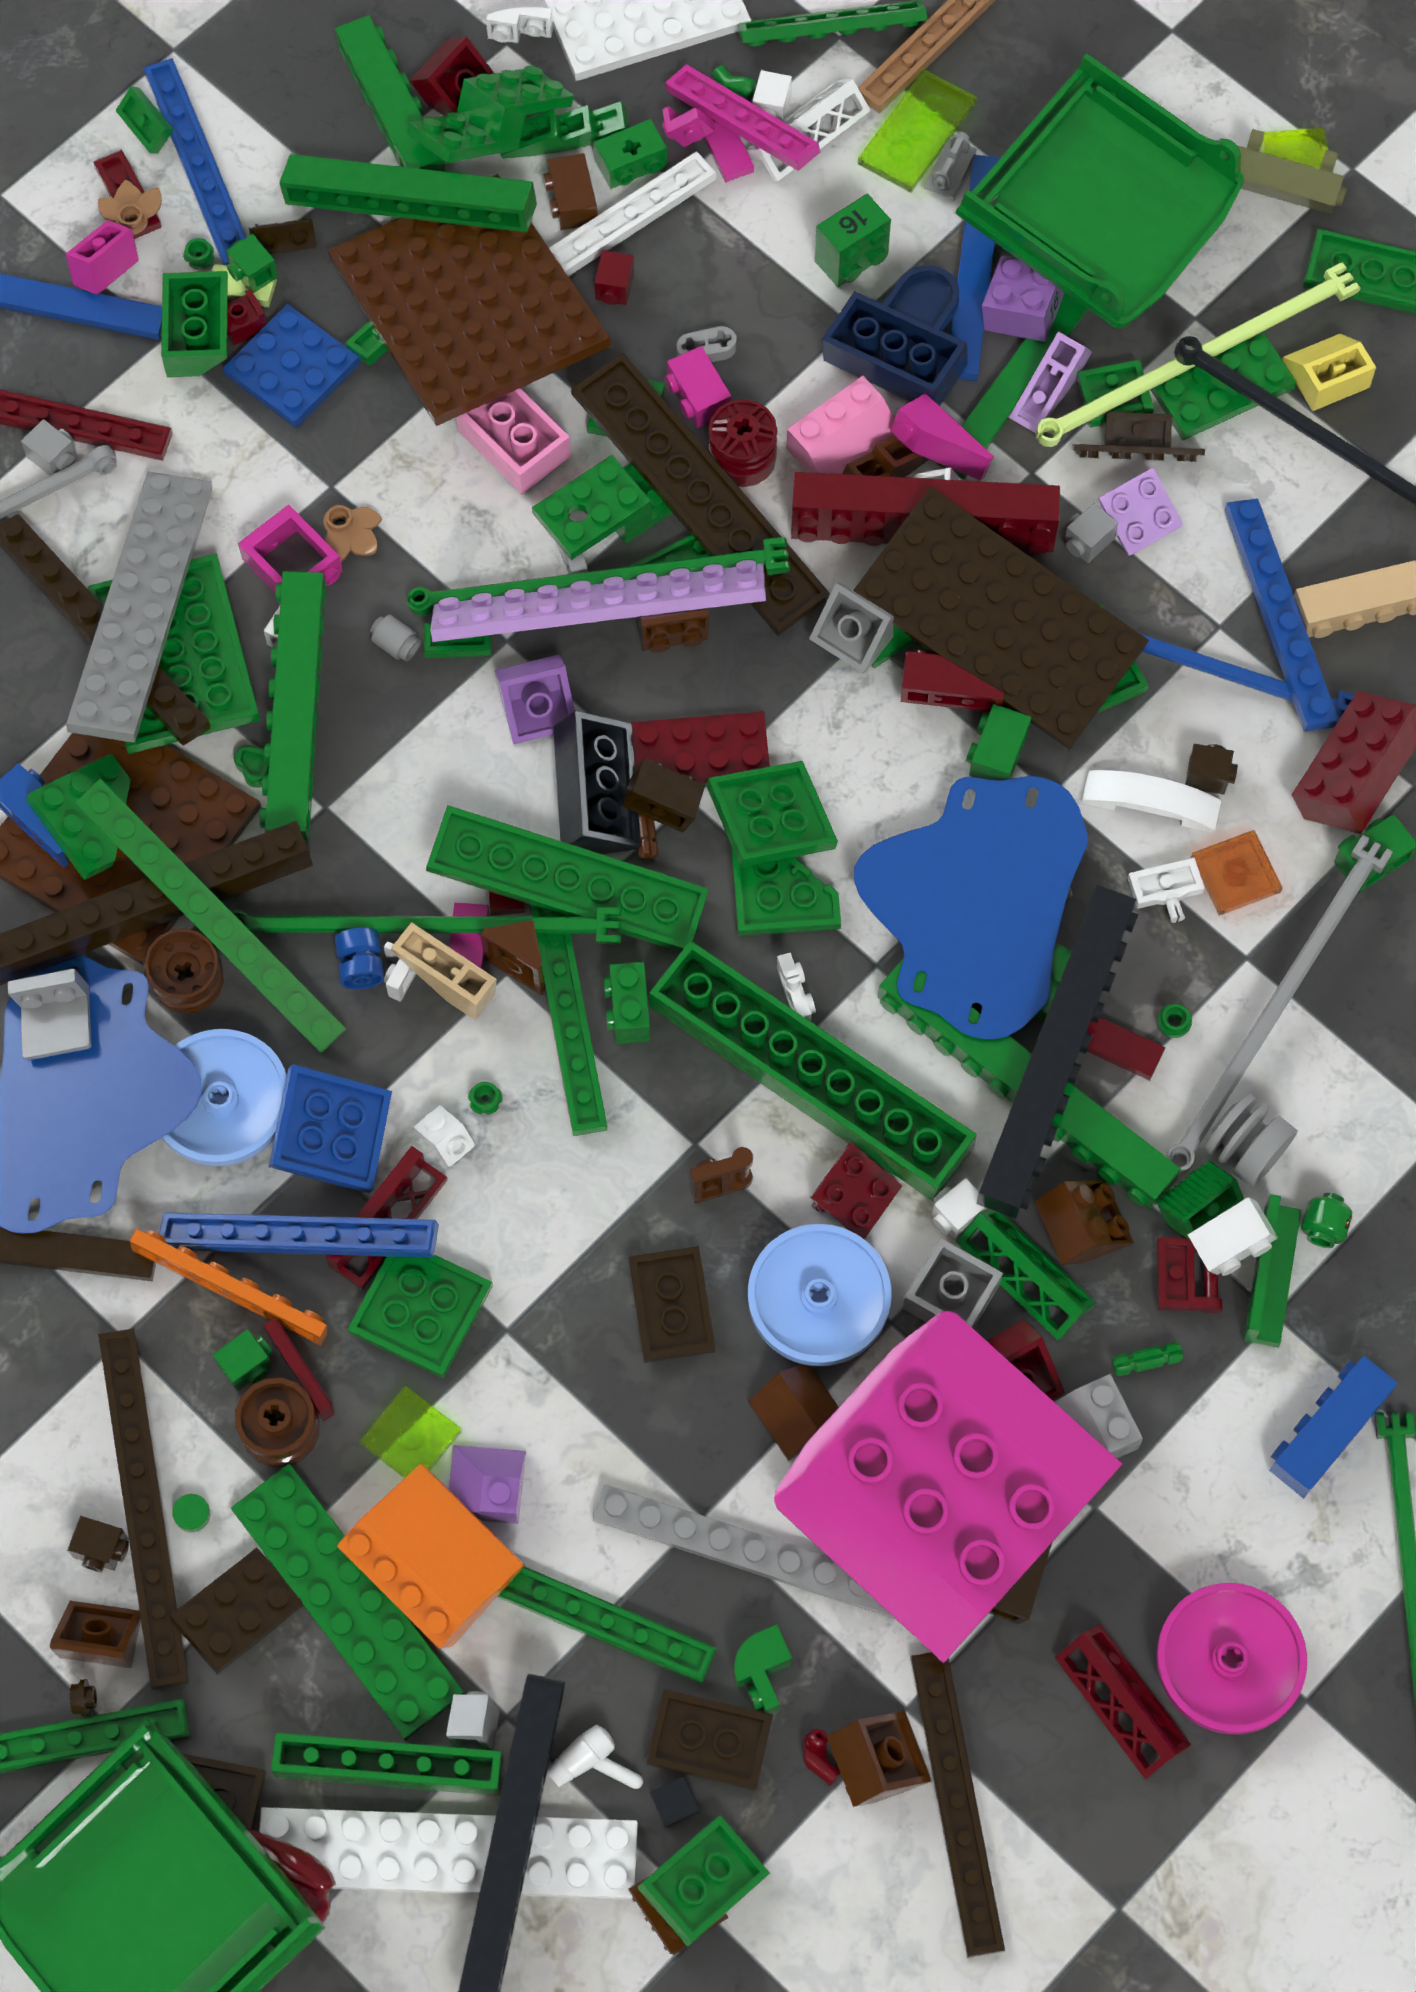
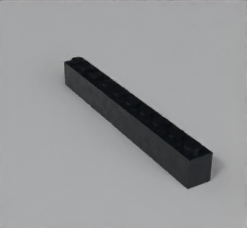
M1099 885L1096 886L980 1188L976 1202L977 1205L1015 1219L1020 1208L1028 1209L1034 1193L1033 1189L1028 1188L1032 1176L1040 1177L1046 1158L1040 1156L1044 1145L1052 1146L1058 1129L1052 1123L1056 1114L1061 1116L1064 1114L1070 1097L1064 1094L1068 1083L1075 1085L1081 1069V1065L1076 1063L1079 1052L1087 1053L1093 1034L1087 1032L1091 1021L1098 1023L1105 1004L1099 1002L1103 991L1109 993L1116 976V973L1110 971L1113 962L1121 963L1128 944L1122 941L1125 931L1132 933L1139 913L1133 911L1136 902L1135 898Z

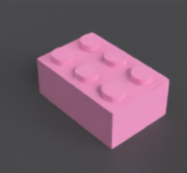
M521 388L456 417L458 431L522 495L571 457L570 437Z

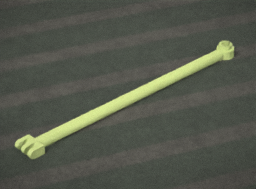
M1339 263L1325 271L1323 276L1326 280L1325 282L1202 344V350L1214 357L1336 294L1341 302L1358 293L1361 288L1358 283L1345 287L1354 278L1351 273L1338 277L1347 269L1344 263ZM1175 358L1058 419L1045 418L1041 420L1037 427L1036 439L1045 447H1053L1060 442L1063 434L1195 366L1182 365ZM1051 433L1054 438L1045 437L1043 434Z

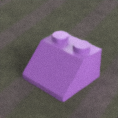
M560 654L495 670L500 697L513 744L554 735L553 726L575 711L566 668Z

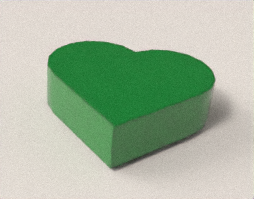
M246 745L238 748L234 753L236 768L243 773L244 780L249 786L253 788L262 787L263 775H268L269 763L264 761V748Z

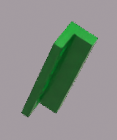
M1270 1194L1264 1207V1214L1278 1239L1270 1243L1272 1245L1270 1250L1256 1257L1243 1341L1279 1348L1301 1209L1281 1206V1196Z
M991 1209L980 1212L956 1241L967 1253L1000 1272L1002 1271L999 1269L998 1256H1008L1014 1262L1015 1275H1005L1003 1273L1000 1285L1058 1341L1065 1336L1079 1318L1089 1313L1097 1304L1004 1214ZM978 1229L988 1237L989 1250H979L970 1241V1238ZM1023 1281H1034L1039 1286L1040 1299H1030L1025 1294ZM1049 1306H1059L1069 1315L1061 1327L1050 1318Z

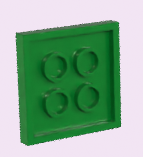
M803 761L708 779L707 789L740 867L824 852L836 848L838 840Z
M435 1254L434 1258L387 1256L347 1331L349 1334L444 1379L486 1301L493 1283Z

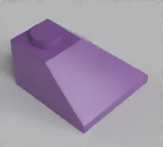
M454 1445L449 1490L481 1521L518 1524L526 1451Z

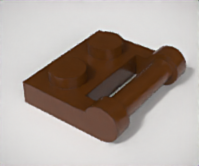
M739 1147L735 1149L732 1157L719 1161L706 1159L698 1162L695 1168L690 1169L691 1194L694 1203H700L748 1188L753 1181V1175L749 1169L753 1164V1153L746 1147Z

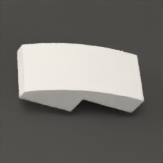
M518 7L487 14L488 39H495L499 42L518 43L521 33L533 37L551 38L553 32L552 9Z

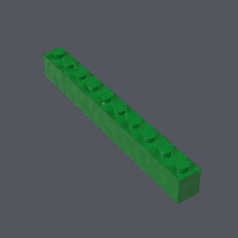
M902 959L879 985L878 999H880L879 1002L882 1007L891 1014L898 1013L907 1020L906 1023L912 1031L918 1035L925 1034L934 1041L933 1044L939 1052L945 1056L952 1055L961 1062V1067L966 1073L975 1078L979 1076L988 1083V1088L993 1094L1001 1099L1006 1097L1013 1103L1032 1053L1010 1036L993 1040L968 1036L957 1030L939 1014L914 1006L903 1000L897 989ZM923 971L917 972L915 976L913 990L917 993L923 991L927 975ZM971 1007L968 1021L971 1024L978 1023L981 1014ZM1068 1083L1064 1094L1070 1096L1063 1116L1056 1114L1052 1125L1058 1127L1054 1141L1059 1142L1061 1140L1071 1148V1153L1079 1161L1091 1163L1099 1170V1175L1106 1182L1112 1185L1118 1184L1127 1191L1126 1195L1133 1203L1140 1207L1145 1205L1148 1209L1152 1210L1157 1204L1158 1198H1162L1163 1194L1175 1183L1181 1168L1079 1089Z

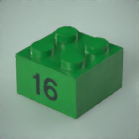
M868 193L816 226L815 262L837 287L846 282H853L864 270L872 265L877 266L881 264L888 256L891 219Z

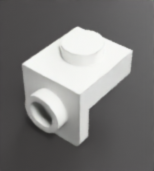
M441 1105L427 1114L424 1119L413 1127L419 1137L434 1148L443 1162L449 1167L475 1146L463 1124Z

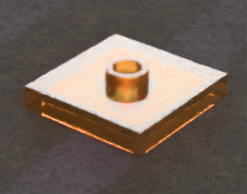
M1255 830L1192 852L1191 858H1195L1202 882L1219 916L1282 892L1283 887Z

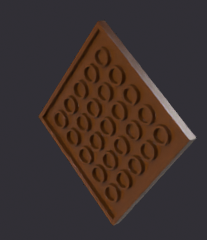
M72 733L40 774L45 782L44 785L112 753L131 779L126 805L183 863L233 845L261 808L259 800L167 745L128 754L125 741ZM9 817L0 826V878L54 912L147 878L117 848L116 859L112 867L84 880L68 858L69 864L63 868ZM178 918L108 945L144 966L148 948L158 936L168 932Z

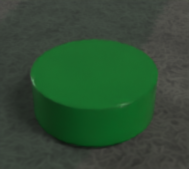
M186 1494L180 1497L175 1502L172 1510L173 1519L181 1530L191 1533L202 1530L208 1524L211 1515L207 1502L197 1494Z

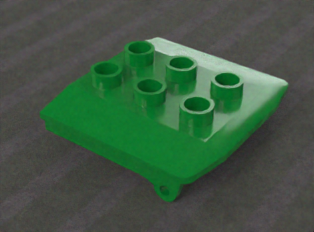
M1086 53L1075 73L973 191L967 190L955 214L1109 325L1116 328H1124L1164 296L1223 224L1244 184V176L1240 171L1241 151L1229 139H1220L1218 141L1198 133Z
M146 1719L5 1856H0V1940L40 1992H260L325 1929V1926L289 1878L197 1769L150 1719Z

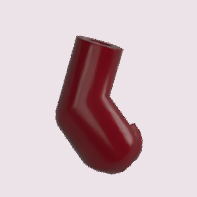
M813 1729L803 1740V1762L810 1771L829 1786H832L841 1773L836 1766L827 1760V1734L821 1729Z

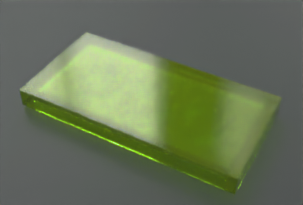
M923 69L860 154L858 165L911 193L941 153L947 139L952 138L976 105L977 97Z

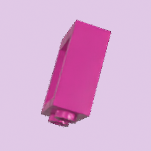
M289 504L238 543L242 560L276 594V584L282 583V577L268 564L264 557L294 533L298 532L323 558L322 561L308 572L323 573L327 586L333 584L343 572L340 556Z

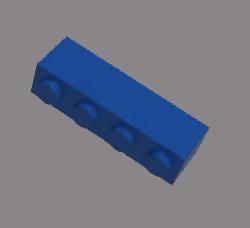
M1364 1355L1357 1364L1351 1360L1337 1376L1342 1382L1335 1390L1328 1387L1315 1402L1320 1407L1312 1417L1306 1413L1293 1429L1297 1436L1289 1444L1283 1440L1270 1456L1275 1462L1269 1471L1303 1499L1398 1384L1397 1381Z

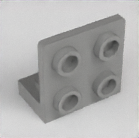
M75 969L8 981V994L21 1007L23 1057L26 1060L91 1048L89 985Z

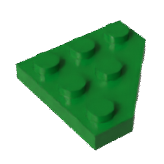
M112 753L28 793L26 797V802L84 880L112 867L116 859L118 847L75 804L99 779L126 804L131 779Z
M731 846L738 936L841 929L838 891L829 884L825 885L812 875V871L796 858L740 867Z

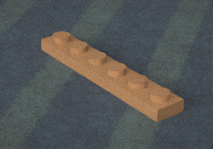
M996 0L946 1L858 87L867 105L880 114Z

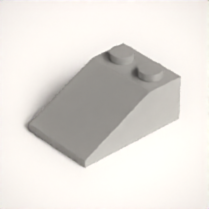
M1111 1374L1079 1387L1054 1401L1114 1457L1120 1458L1139 1449L1143 1437Z

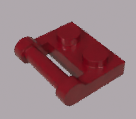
M1158 1237L1157 1239L1158 1310L1202 1311L1204 1313L1222 1312L1223 1305L1222 1299L1219 1298L1218 1275L1209 1272L1205 1264L1204 1297H1195L1194 1253L1198 1252L1192 1241H1189L1187 1238Z

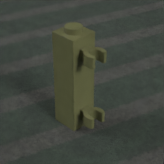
M1252 129L1247 148L1238 146L1241 151L1240 171L1244 176V184L1241 189L1333 215L1335 205L1342 207L1347 191L1346 187H1342L1344 176L1333 173L1338 153L1326 150L1320 169L1259 152L1265 132Z

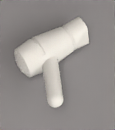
M597 1724L583 1732L582 1735H579L547 1770V1774L557 1787L573 1780V1778L578 1777L591 1768L633 1789H638L643 1785L641 1775L606 1758L615 1749L614 1741L610 1733Z

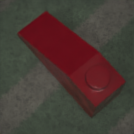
M926 650L906 651L900 702L987 712L991 711L993 704L1002 707L1003 692L951 661Z

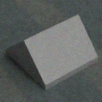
M837 582L809 639L864 674L893 638L894 616L842 583Z

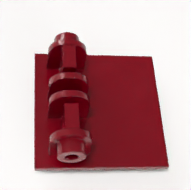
M849 1142L810 1196L814 1201L811 1206L819 1213L826 1211L847 1230L865 1239L902 1185L852 1142Z

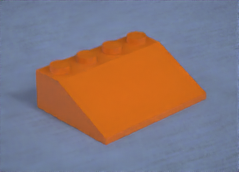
M419 1464L370 1509L337 1545L439 1649L453 1647L525 1566L424 1464Z

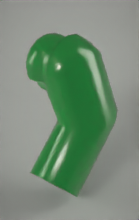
M724 65L715 68L712 75L717 83L737 95L748 97L755 94L757 83L753 78L731 76Z

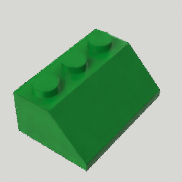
M228 272L163 273L161 358L167 378L201 376L227 359Z

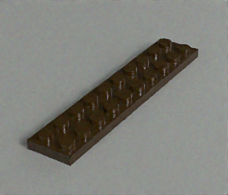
M623 352L571 389V395L709 556L764 549L763 539L781 537ZM788 544L784 549L788 551L789 558L785 561L789 562L790 571L767 575L766 566H764L766 601L750 603L777 636L825 602L830 596L829 591Z

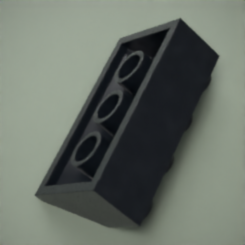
M574 711L553 726L560 841L599 854L637 850L640 848L638 813L622 807L632 773L635 770L632 724Z

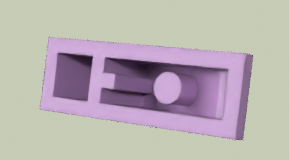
M1058 332L1009 418L1036 433L1040 421L1052 415L1076 381L1077 372L1082 371L1092 351Z

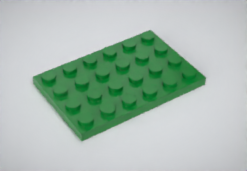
M217 553L191 560L159 662V667L209 720L211 729L200 736L260 721ZM112 580L88 586V590L103 606L105 605ZM146 707L135 743L125 741L128 754L175 743L178 740Z

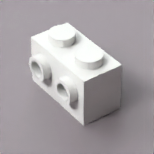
M1249 1197L1188 1234L1208 1271L1216 1275L1221 1273L1223 1276L1241 1267L1240 1261L1251 1254L1253 1257H1257L1272 1248L1270 1243L1278 1239L1257 1201Z

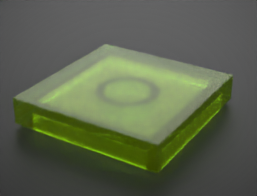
M1324 128L1265 132L1262 142L1263 153L1318 169L1321 167L1325 151L1328 150Z
M405 1386L359 1442L364 1448L405 1478L419 1464H424L431 1471L461 1434L462 1429Z

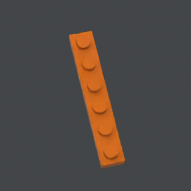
M136 1229L129 1240L131 1249L135 1253L268 1320L277 1319L282 1327L319 1346L322 1345L328 1334L327 1325L323 1323L324 1319L317 1313L310 1310H305L303 1313L291 1307L292 1302L279 1294H273L271 1297L261 1292V1287L247 1278H242L239 1281L229 1276V1271L222 1265L215 1262H210L208 1265L198 1260V1255L184 1246H179L176 1249L166 1244V1239L152 1230H147L144 1233Z

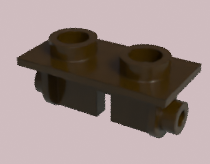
M302 217L301 220L287 221L280 224H255V227L249 228V234H253L269 254L317 248L313 220H306V217Z

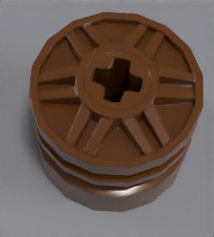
M186 928L169 930L158 936L148 948L145 958L146 976L159 1002L170 1011L181 1014L198 1013L211 1006L218 998L224 983L222 966L212 943L200 932ZM189 971L192 972V979L186 977L183 981H181V974L187 975Z

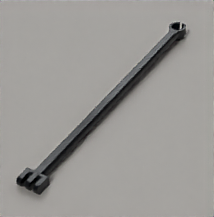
M1186 336L1177 343L1174 355L1179 363L1201 368L1416 505V486L1203 351L1202 345L1196 337ZM1185 345L1193 347L1194 350L1186 349Z

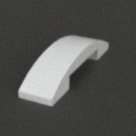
M1091 770L1088 772L1081 803L1113 811L1116 805L1179 819L1182 820L1181 826L1214 833L1221 800L1196 788L1155 776L1124 771Z

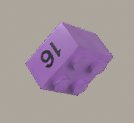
M1001 256L982 304L984 330L1046 342L1064 291L1019 259Z

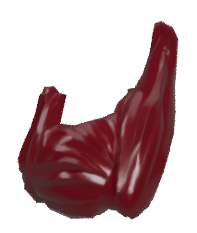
M247 1829L289 1878L323 1924L331 1909L329 1891L336 1885L332 1872L309 1852L264 1833Z

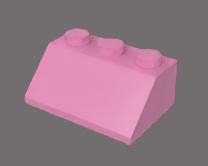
M861 376L787 429L786 449L809 473L843 474L848 463L870 454L875 444L895 436L890 431L895 419L884 397L864 376Z

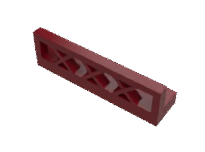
M411 1146L355 1218H384L387 1214L388 1218H392L391 1208L396 1202L411 1200L412 1212L407 1218L400 1219H418L448 1181V1178L425 1162L423 1153ZM421 1170L436 1180L429 1190L414 1192L412 1181ZM409 1187L410 1193L403 1194ZM422 1198L416 1205L415 1199ZM325 1256L331 1269L361 1290L366 1287L387 1257L377 1256L373 1261V1257L368 1256L369 1267L361 1277H358L346 1268L352 1258L358 1256Z
M1101 1624L1083 1632L1054 1657L1144 1779L1149 1778L1166 1763L1191 1746L1190 1742ZM1078 1648L1088 1659V1671L1079 1670L1069 1658ZM1096 1681L1105 1682L1110 1688V1701L1101 1700L1096 1694ZM1118 1711L1128 1713L1133 1719V1732L1125 1731L1119 1725ZM1141 1742L1151 1744L1160 1755V1758L1152 1765H1149L1141 1754Z

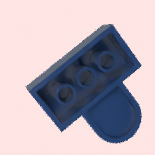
M925 265L915 267L904 273L883 304L854 291L822 338L824 361L859 378L864 376L870 383L910 402L926 393L936 404L941 406L968 365L967 342L943 332L959 306V286L956 279L943 268Z

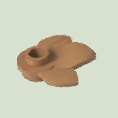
M124 180L114 198L98 199V208L103 218L132 229V233L135 235L142 232L147 226L148 218L159 211L162 196L159 188L150 189L142 194L131 182Z
M335 505L324 515L323 524L327 531L324 541L340 556L341 562L348 556L350 551L359 556L373 555L377 552V540L371 529L380 524L382 517L368 507H359L351 510L343 505ZM339 520L346 522L343 525H335Z

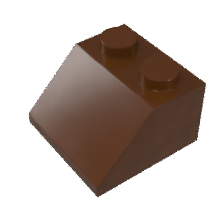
M905 1710L858 1719L827 1735L853 1807L876 1803L932 1781Z

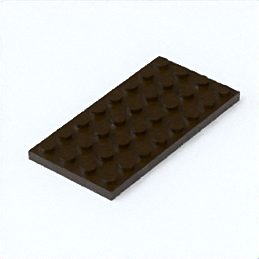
M931 487L853 590L893 615V625L935 655L944 657L1003 692L1002 703L1016 712L1031 716V723L1069 750L1149 642L1144 636Z

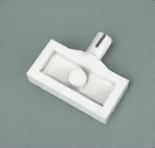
M1195 858L1131 872L1127 878L1133 897L1136 899L1137 909L1156 904L1166 905L1172 923H1176L1177 919L1178 922L1185 919L1179 901L1186 897L1203 894L1204 885Z
M791 952L777 956V971L790 1008L811 1022L812 1014L816 1013L811 994L804 993L801 983L805 982V976L800 962L794 964Z

